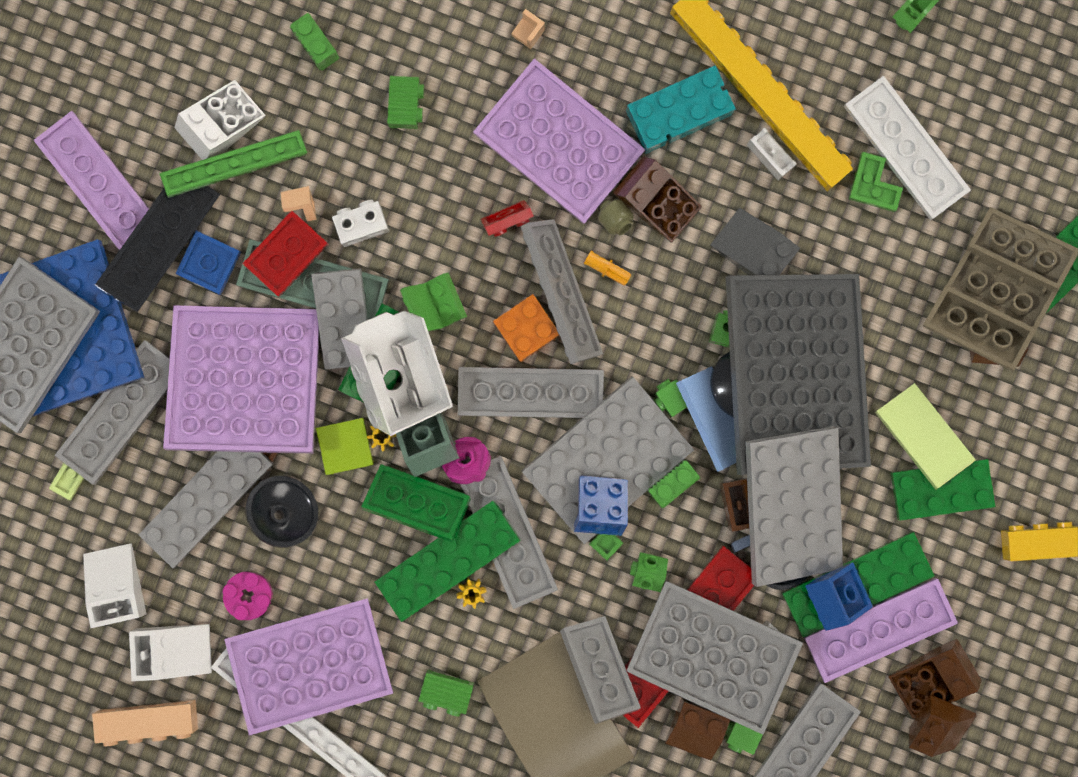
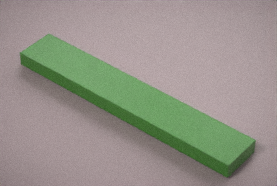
M297 130L159 174L169 198L307 155V151L300 131Z

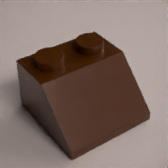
M930 695L909 727V748L930 757L954 750L977 717L976 713Z
M681 697L665 744L711 761L724 739L730 719Z

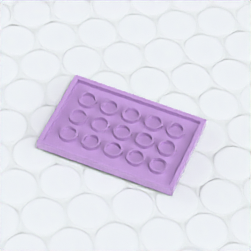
M533 59L473 131L475 136L583 224L587 222L645 152L641 145L536 59Z
M368 598L224 639L249 735L393 694Z

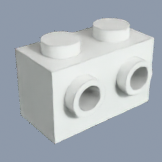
M367 200L360 203L359 208L353 210L344 208L337 211V215L332 216L340 242L344 247L390 232L378 201Z

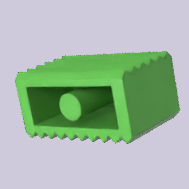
M306 13L290 25L293 34L319 70L323 71L340 58L309 13Z
M390 76L387 120L389 128L418 129V122H423V108H419V99H424V84H420L419 77Z
M682 460L681 463L677 464V467L674 466L673 470L670 469L666 476H663L651 488H648L647 492L661 508H664L699 480L700 476L688 461Z
M427 670L419 702H423V707L437 710V707L447 709V714L459 717L461 713L466 714L474 682Z

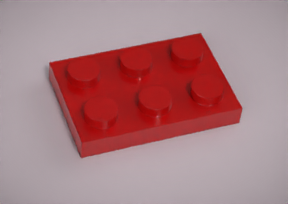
M291 211L242 264L273 293L280 297L329 244L296 213Z

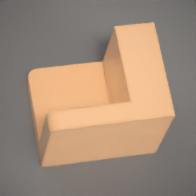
M525 9L522 13L521 21L511 35L529 49H532L545 31V22Z
M309 186L280 192L284 212L303 209L307 222L317 220L315 202Z

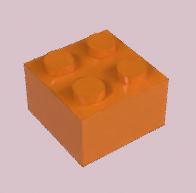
M534 294L493 321L520 363L560 337L555 325Z

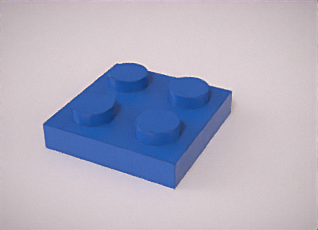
M196 231L175 274L221 295L241 251Z

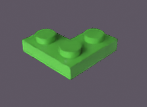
M866 152L861 153L849 200L891 212L897 211L903 188L880 181L886 158Z

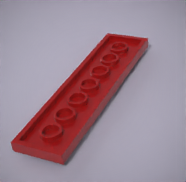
M722 545L687 590L734 611L754 587L752 584V570ZM631 659L625 665L626 671L631 662ZM627 672L641 708L623 716L639 728L668 693V690Z

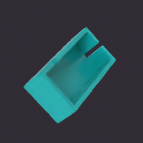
M716 65L627 105L626 113L641 146L645 149V154L665 146L667 140L670 144L733 115L736 108L727 89L722 91L725 84Z

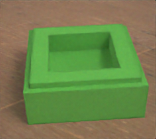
M598 534L589 543L606 560L623 544L615 535Z

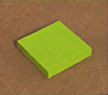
M364 418L316 428L326 475L374 465Z

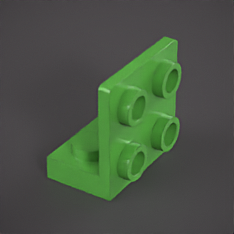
M449 272L443 273L426 283L404 287L400 290L403 302L407 306L409 313L423 317L428 332L446 328L467 317Z

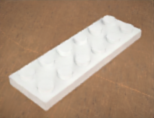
M884 76L843 106L879 154L886 158V163L930 220L971 191Z

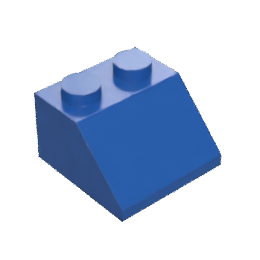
M853 562L826 573L805 586L825 631L847 626L873 607Z

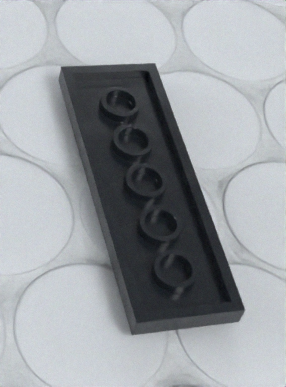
M205 186L168 198L165 188H163L95 286L138 313L220 194L209 186Z

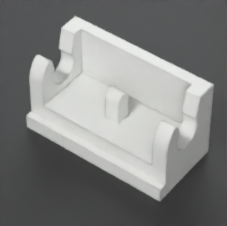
M763 128L747 144L749 149L777 180H780L797 165L795 160H792L766 128Z

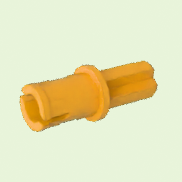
M592 250L584 262L585 265L602 273V277L607 276L623 286L628 283L631 277L629 272L613 264V260L608 261Z

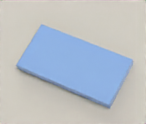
M711 366L676 384L718 472L736 463L734 418L721 410L712 395L710 380L713 368Z

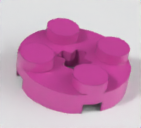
M475 437L457 439L455 447L459 458L442 465V468L450 481L458 484L482 481L491 463L488 449ZM467 456L471 459L467 464L461 463Z
M244 571L231 577L222 592L225 608L238 620H253L262 616L268 610L273 595L269 581L261 574L251 571ZM244 589L254 593L251 597L252 602L242 599Z

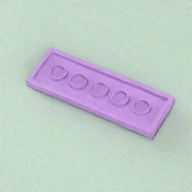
M71 111L34 139V142L120 250L149 207L77 115Z
M934 578L874 605L847 626L825 631L823 628L804 637V640L823 682L826 683L954 626L958 622L939 580Z

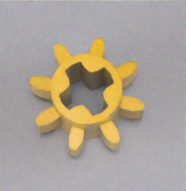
M370 426L373 434L367 436V438L373 439L372 448L381 445V450L385 451V445L395 446L391 441L393 437H397L396 434L388 435V438L384 439V443H382L380 439H377V434H381V430Z
M467 577V582L464 585L462 583L458 584L462 592H458L456 595L457 599L463 598V607L469 604L476 609V604L479 601L485 602L481 594L487 591L486 587H479L480 579H477L475 582ZM473 589L475 596L470 597L468 590Z

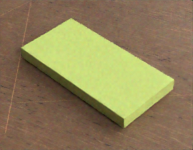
M915 383L875 412L935 489L941 487L976 461Z

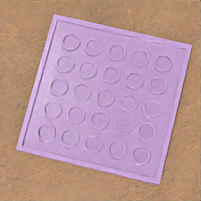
M174 306L163 449L313 454L319 351V325L316 309Z

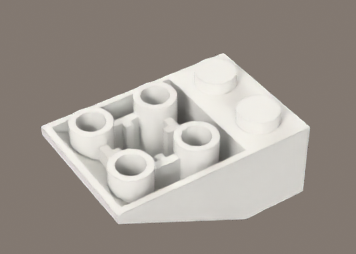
M234 80L180 112L174 128L197 155L204 160L225 152L264 119L266 115Z
M132 543L83 554L85 600L91 628L146 615Z
M209 624L137 628L129 632L131 681L160 680L212 673Z

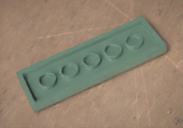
M249 240L243 262L262 242ZM316 258L290 287L278 297L242 264L236 285L316 309L311 274L352 268ZM362 272L369 320L375 317L381 303H383L389 279Z

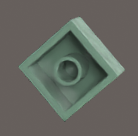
M442 413L396 433L404 461L414 477L459 458L448 424Z

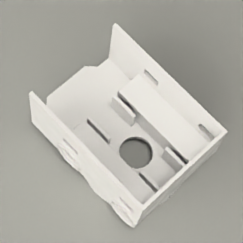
M402 311L395 315L385 312L355 325L352 334L341 338L351 365L352 374L356 380L359 396L365 404L367 416L374 428L392 436L453 407L423 317L407 311ZM389 370H398L402 377L401 384L394 390H388L383 377Z

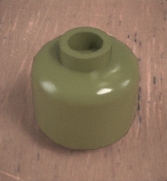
M607 200L600 206L601 211L598 215V220L608 233L620 236L632 228L634 214L622 200Z

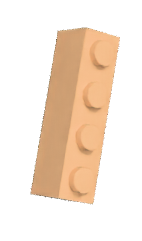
M196 700L101 709L92 714L95 743H103V746H114L118 744V741L127 740L128 744L143 742L144 738H152V741H163L167 739V736L176 735V739L191 737V734L198 730Z

